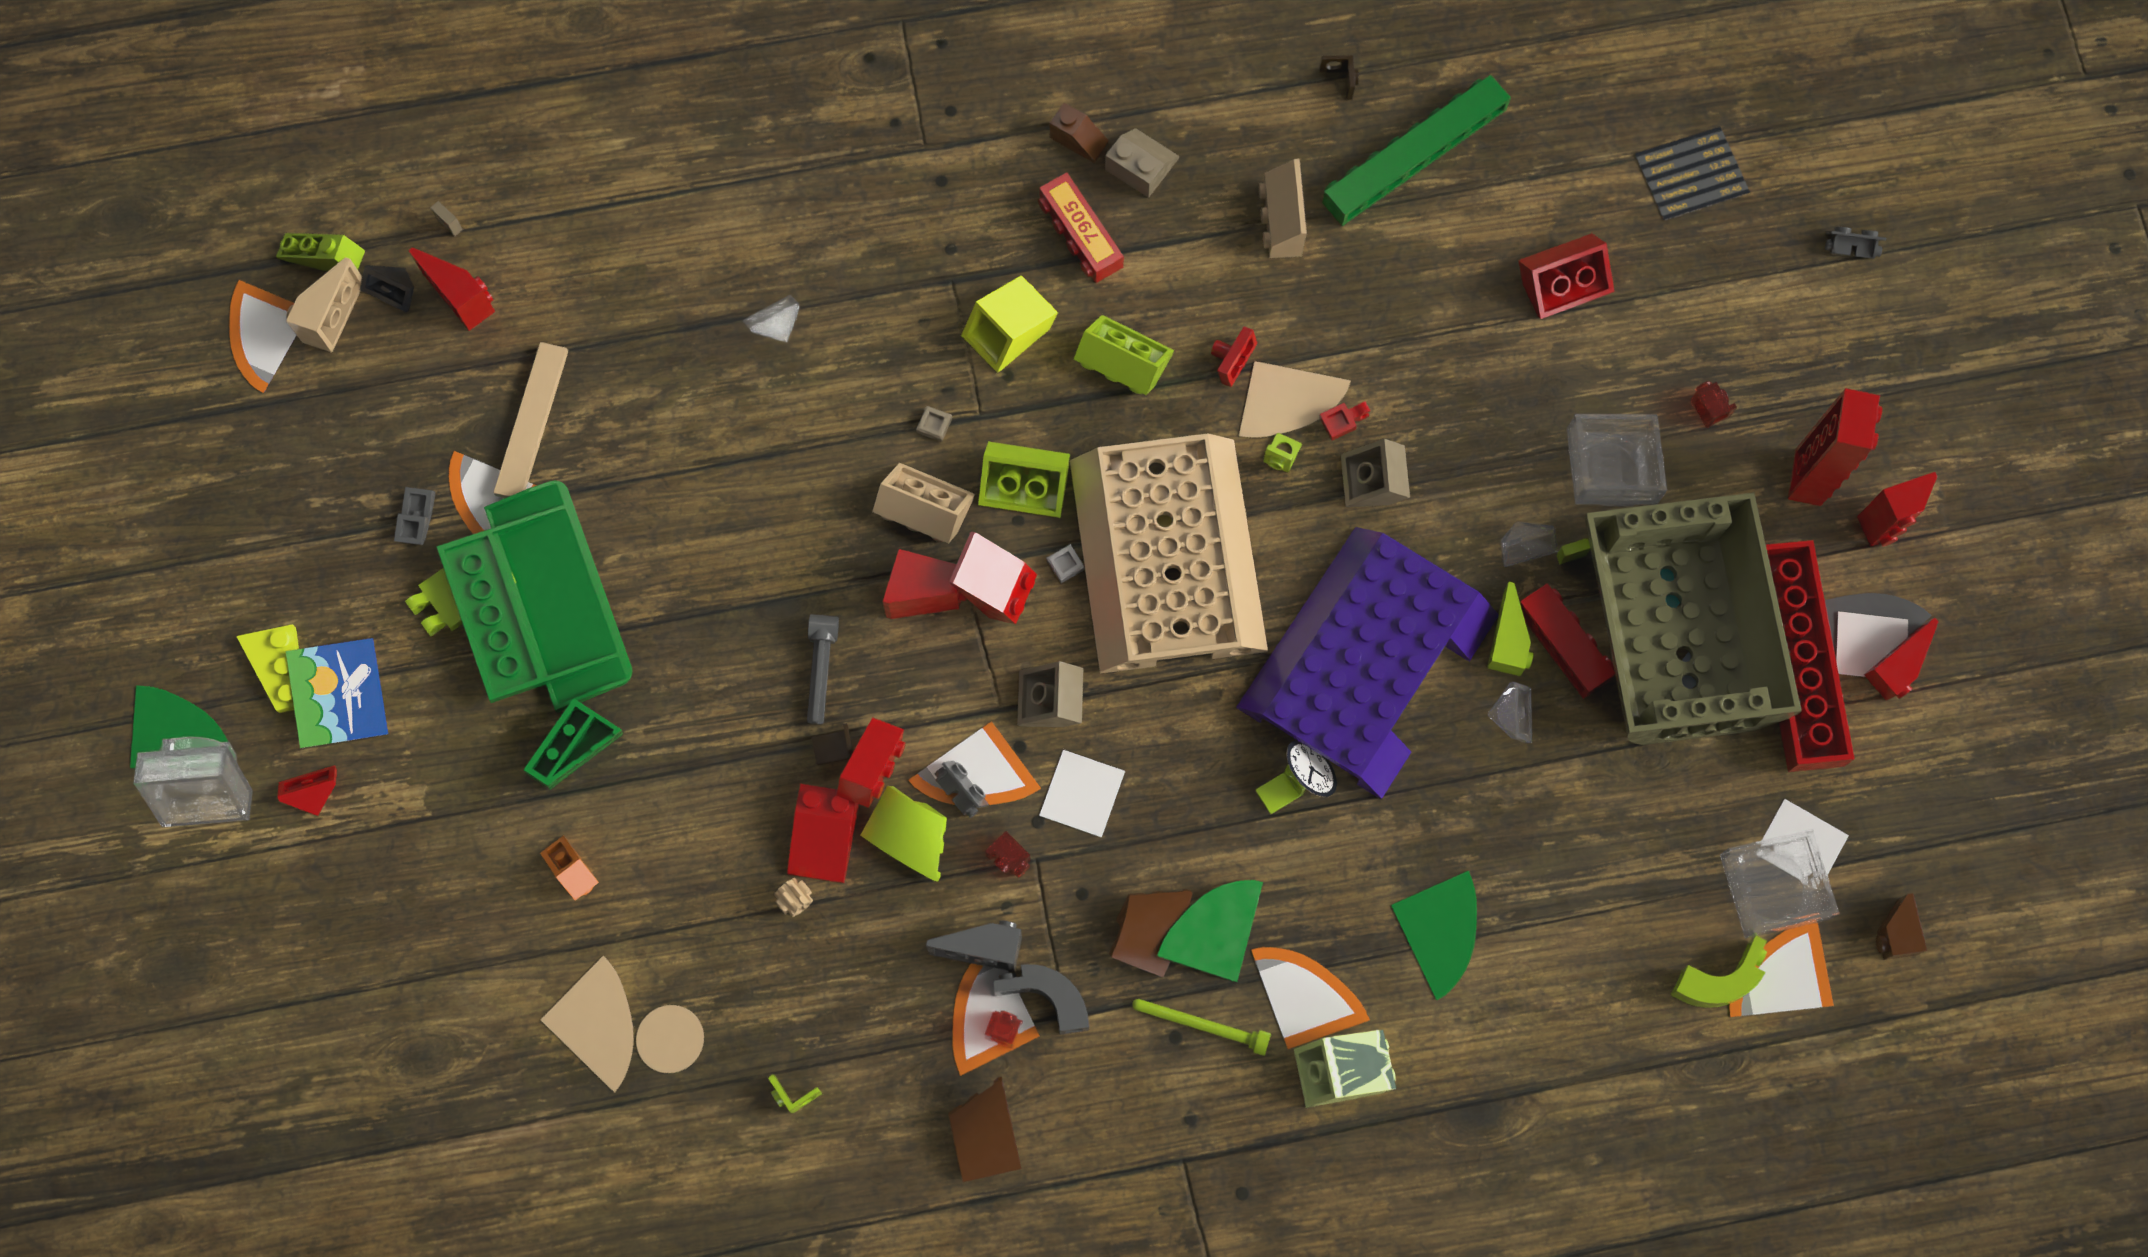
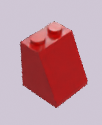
M899 549L883 598L886 618L895 619L959 609L961 601L966 602L967 598L949 583L957 564Z

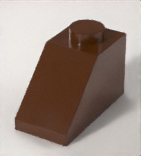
M1066 103L1062 104L1050 122L1051 139L1093 163L1098 160L1109 143V140L1087 115Z
M1914 893L1907 894L1897 900L1877 931L1876 946L1879 953H1882L1883 960L1915 956L1927 951Z

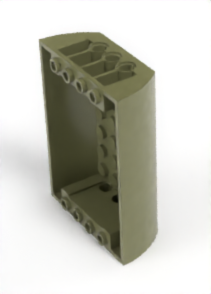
M1754 493L1586 513L1585 523L1629 741L1639 745L1751 732L1775 725L1801 712ZM1662 569L1671 570L1674 574V580H1663L1660 571ZM1666 596H1676L1680 602L1679 607H1669L1666 603ZM1678 649H1686L1690 653V661L1683 662L1679 660L1676 651ZM1686 675L1693 677L1696 681V687L1693 689L1686 688L1682 683V677Z

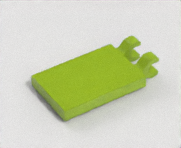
M444 568L418 585L423 591L422 593L415 594L405 601L415 615L423 611L430 604L437 610L438 614L430 616L421 622L430 636H433L447 625L453 631L463 624Z

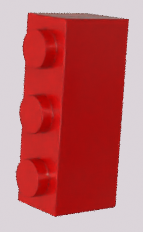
M872 717L839 778L837 796L868 808L874 797L879 799L885 782H883L884 778H890L894 770L895 762L893 761L895 757L900 758L906 745V742L902 741L904 729Z

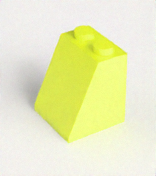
M1019 276L976 301L961 336L998 373L1050 330L1058 312L1022 276Z

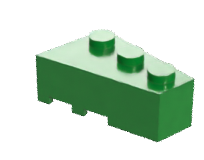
M573 698L524 768V772L551 790L623 735L622 729Z

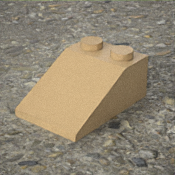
M345 257L301 293L294 305L289 307L286 322L302 343L333 352L361 292L362 276L351 259Z

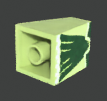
M1377 1030L1322 1038L1295 1048L1294 1053L1306 1108L1381 1094L1396 1089L1395 1072L1391 1067L1388 1053L1389 1045L1385 1039L1384 1031Z

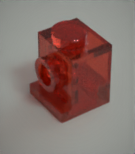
M1706 381L1696 388V392L1691 398V402L1706 428L1730 418L1737 408L1735 403L1729 405L1727 393L1724 389H1720L1717 382L1711 383V381Z
M1007 831L985 850L986 857L989 860L995 857V865L1005 874L1009 871L1013 876L1016 875L1020 878L1030 868L1028 864L1031 861L1030 854Z
M1003 1010L1000 1012L995 1011V1013H992L985 1031V1039L1013 1049L1023 1021L1017 1019V1016Z

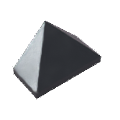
M366 265L363 270L360 291L404 312H408L414 286L406 268Z

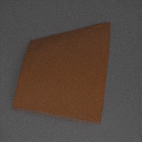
M1182 889V891L1165 893L1164 891H1156L1150 894H1128L1116 919L1121 928L1109 952L1110 956L1164 977L1171 960L1157 955L1169 930L1185 911L1189 909L1192 891Z
M998 1077L994 1080L992 1086L980 1094L975 1093L965 1104L957 1106L948 1113L963 1182L1021 1169L1002 1077Z

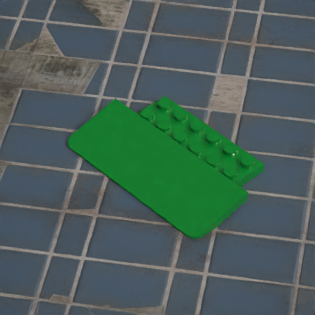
M549 481L485 506L484 509L491 529L437 546L490 703L546 685L554 709L558 713L565 710L573 698L582 703L625 685L631 679V663L571 496L564 483Z

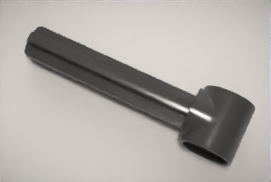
M810 614L808 640L814 643L807 714V722L809 724L821 725L824 723L830 646L837 642L839 616Z

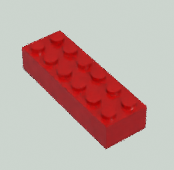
M1848 388L1842 391L1795 450L1788 500L1821 506L1828 498L1832 497L1836 489L1841 487L1844 480H1848L1850 473L1853 470H1857L1859 463L1862 460H1866L1868 453L1871 450H1875L1878 442V433H1875V427L1882 415V407L1879 406L1880 395Z

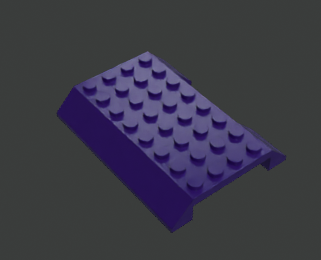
M1355 527L1236 708L1259 723L1263 719L1270 722L1358 778L1357 785L1377 798L1382 799L1411 754V751L1391 729L1444 647L1470 662L1499 614L1480 592L1382 532Z

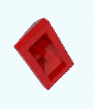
M334 765L279 782L277 794L279 801L318 816L336 785V766Z

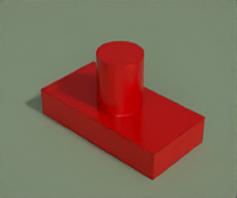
M1244 326L1233 345L1216 340L1213 344L1211 355L1223 360L1217 370L1222 384L1232 387L1257 345L1254 330Z

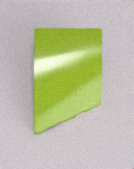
M887 785L861 836L908 867L934 881H939L941 875L938 872L940 853H943V834L946 829L947 818L927 803L913 801L895 787Z

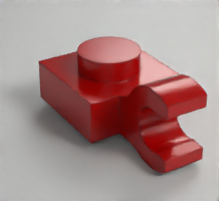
M1366 401L1350 409L1346 407L1345 403H1342L1321 413L1319 418L1331 441L1356 430L1357 425L1355 421L1358 422L1368 418L1370 409Z

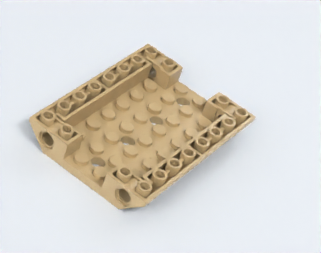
M1200 434L1097 447L1070 460L1100 674L1155 667L1157 660L1211 653L1212 659L1268 652L1233 439L1212 434ZM1157 462L1161 463L1165 470L1161 474H1153L1150 472L1149 466ZM1161 515H1168L1173 523L1168 527H1162L1157 523V518ZM1169 568H1176L1180 571L1181 576L1179 579L1172 581L1166 578L1165 571ZM1176 622H1185L1189 626V631L1183 635L1177 634L1173 630V625Z

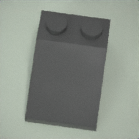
M1000 920L999 924L990 923L929 939L926 946L929 955L1015 972L1022 933L1021 929L1016 928V923Z

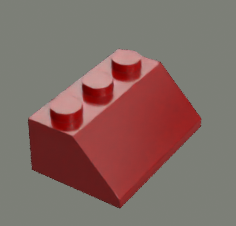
M1593 233L1518 260L1523 286L1540 319L1615 292L1607 243Z
M1936 472L1883 489L1857 516L1870 546L1879 543L1882 546L1890 545L1898 540L1897 536L1907 532V527L1916 523L1915 519L1924 511L1938 477Z

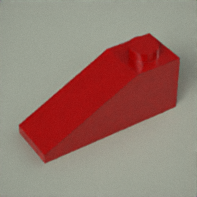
M1936 618L1920 626L1864 674L1886 701L1895 696L1901 699L1913 689L1910 684L1918 678L1939 622Z

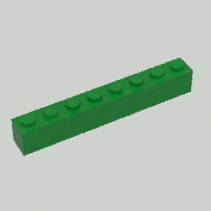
M1489 75L1484 80H1476L1464 94H1456L1447 106L1442 109L1440 107L1436 108L1430 113L1427 120L1412 125L1403 137H1395L1388 143L1387 148L1380 153L1379 151L1372 153L1367 158L1366 163L1360 167H1352L1339 182L1337 180L1331 182L1324 190L1323 205L1340 225L1344 226L1505 112L1511 97L1492 75Z

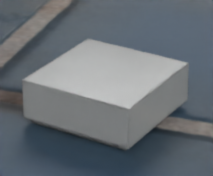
M1071 544L1046 558L1060 583L1085 570L1083 563Z

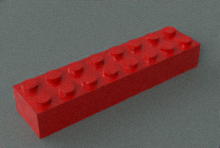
M1814 540L1766 544L1801 706V712L1779 723L1788 772L1845 767L1855 758Z

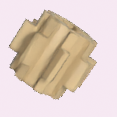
M795 878L783 884L774 894L778 899L776 904L785 915L789 912L792 917L800 914L813 902L809 896L812 894L811 890L802 880L798 882Z

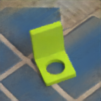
M1277 433L1272 444H1268L1263 462L1276 470H1283L1288 473L1302 443ZM1282 443L1288 444L1292 449V453L1289 454L1276 447Z
M1288 765L1284 773L1257 788L1256 793L1268 812L1273 814L1301 797L1306 788L1295 778Z
M773 1074L768 1077L775 1088L771 1092L772 1096L780 1107L786 1105L792 1114L822 1094L817 1087L792 1103L778 1079Z

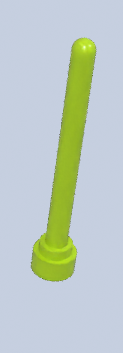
M1135 999L1132 1003L1133 1009L1247 1044L1250 1049L1254 1050L1253 1053L1265 1056L1271 1036L1269 1032L1260 1030L1259 1032L1253 1031L1252 1034L1141 999Z

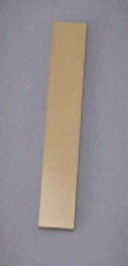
M540 342L493 492L495 496L507 498L527 488L567 358L568 350L565 347Z

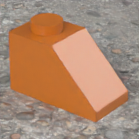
M564 835L540 853L555 877L574 900L588 894L599 883Z

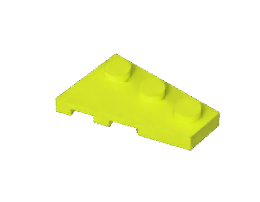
M292 624L237 636L275 710L279 713L294 710L286 651L299 649L296 627Z

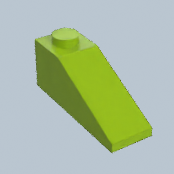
M1508 582L1503 592L1487 668L1521 676L1525 668L1530 669L1533 652H1529L1531 641L1515 584Z

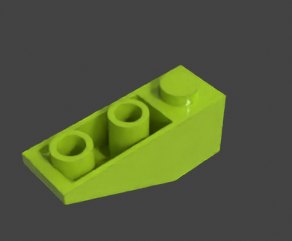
M285 233L276 257L280 260L327 272L346 257L351 259L358 270L365 250L344 235Z

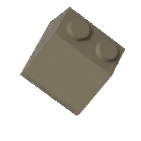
M1135 128L1121 135L1105 155V170L1149 198L1177 162L1179 156Z
M1382 439L1341 454L1346 507L1384 506L1410 498L1405 445Z
M1057 661L1019 670L1018 726L1066 727L1082 723V667Z

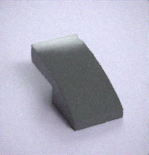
M405 487L402 514H398L394 541L418 545L424 544L431 520L436 491Z

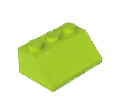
M1101 315L1084 331L1074 360L1080 362L1086 369L1096 370L1104 374L1110 381L1120 382L1128 386L1134 393L1147 395L1155 387L1174 350Z
M988 441L983 457L978 505L1060 518L1068 477L1070 454Z

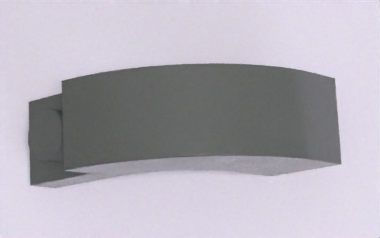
M1025 964L1021 965L1022 977H1016V973L999 975V980L993 981L995 996L1033 992L1049 1000L1056 1011L1059 1035L1089 1031L1088 1014L1084 1000L1073 983L1061 973L1045 966Z

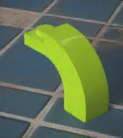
M1757 935L1750 939L1736 969L1727 976H1711L1688 965L1682 970L1671 996L1687 1004L1706 1008L1721 1007L1739 1000L1752 991L1766 973L1755 967V965L1760 966L1767 954V951L1763 949L1767 941Z

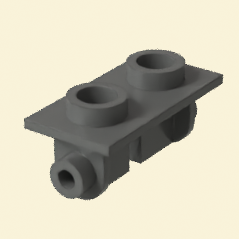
M1835 227L1834 231L1825 232L1826 235H1832L1831 240L1827 239L1825 244V250L1830 251V254L1850 255L1853 245L1856 246L1854 256L1874 259L1875 257H1880L1882 253V246H1878L1879 241L1886 240L1884 237H1878L1877 231L1862 230L1861 234L1851 233L1852 228Z
M955 761L943 762L942 765L944 767H941L934 773L937 777V783L948 796L955 790L959 792L952 801L964 816L967 815L969 818H972L979 812L977 808L989 805L985 800L986 795L978 785L972 784L967 777L968 772L960 763Z

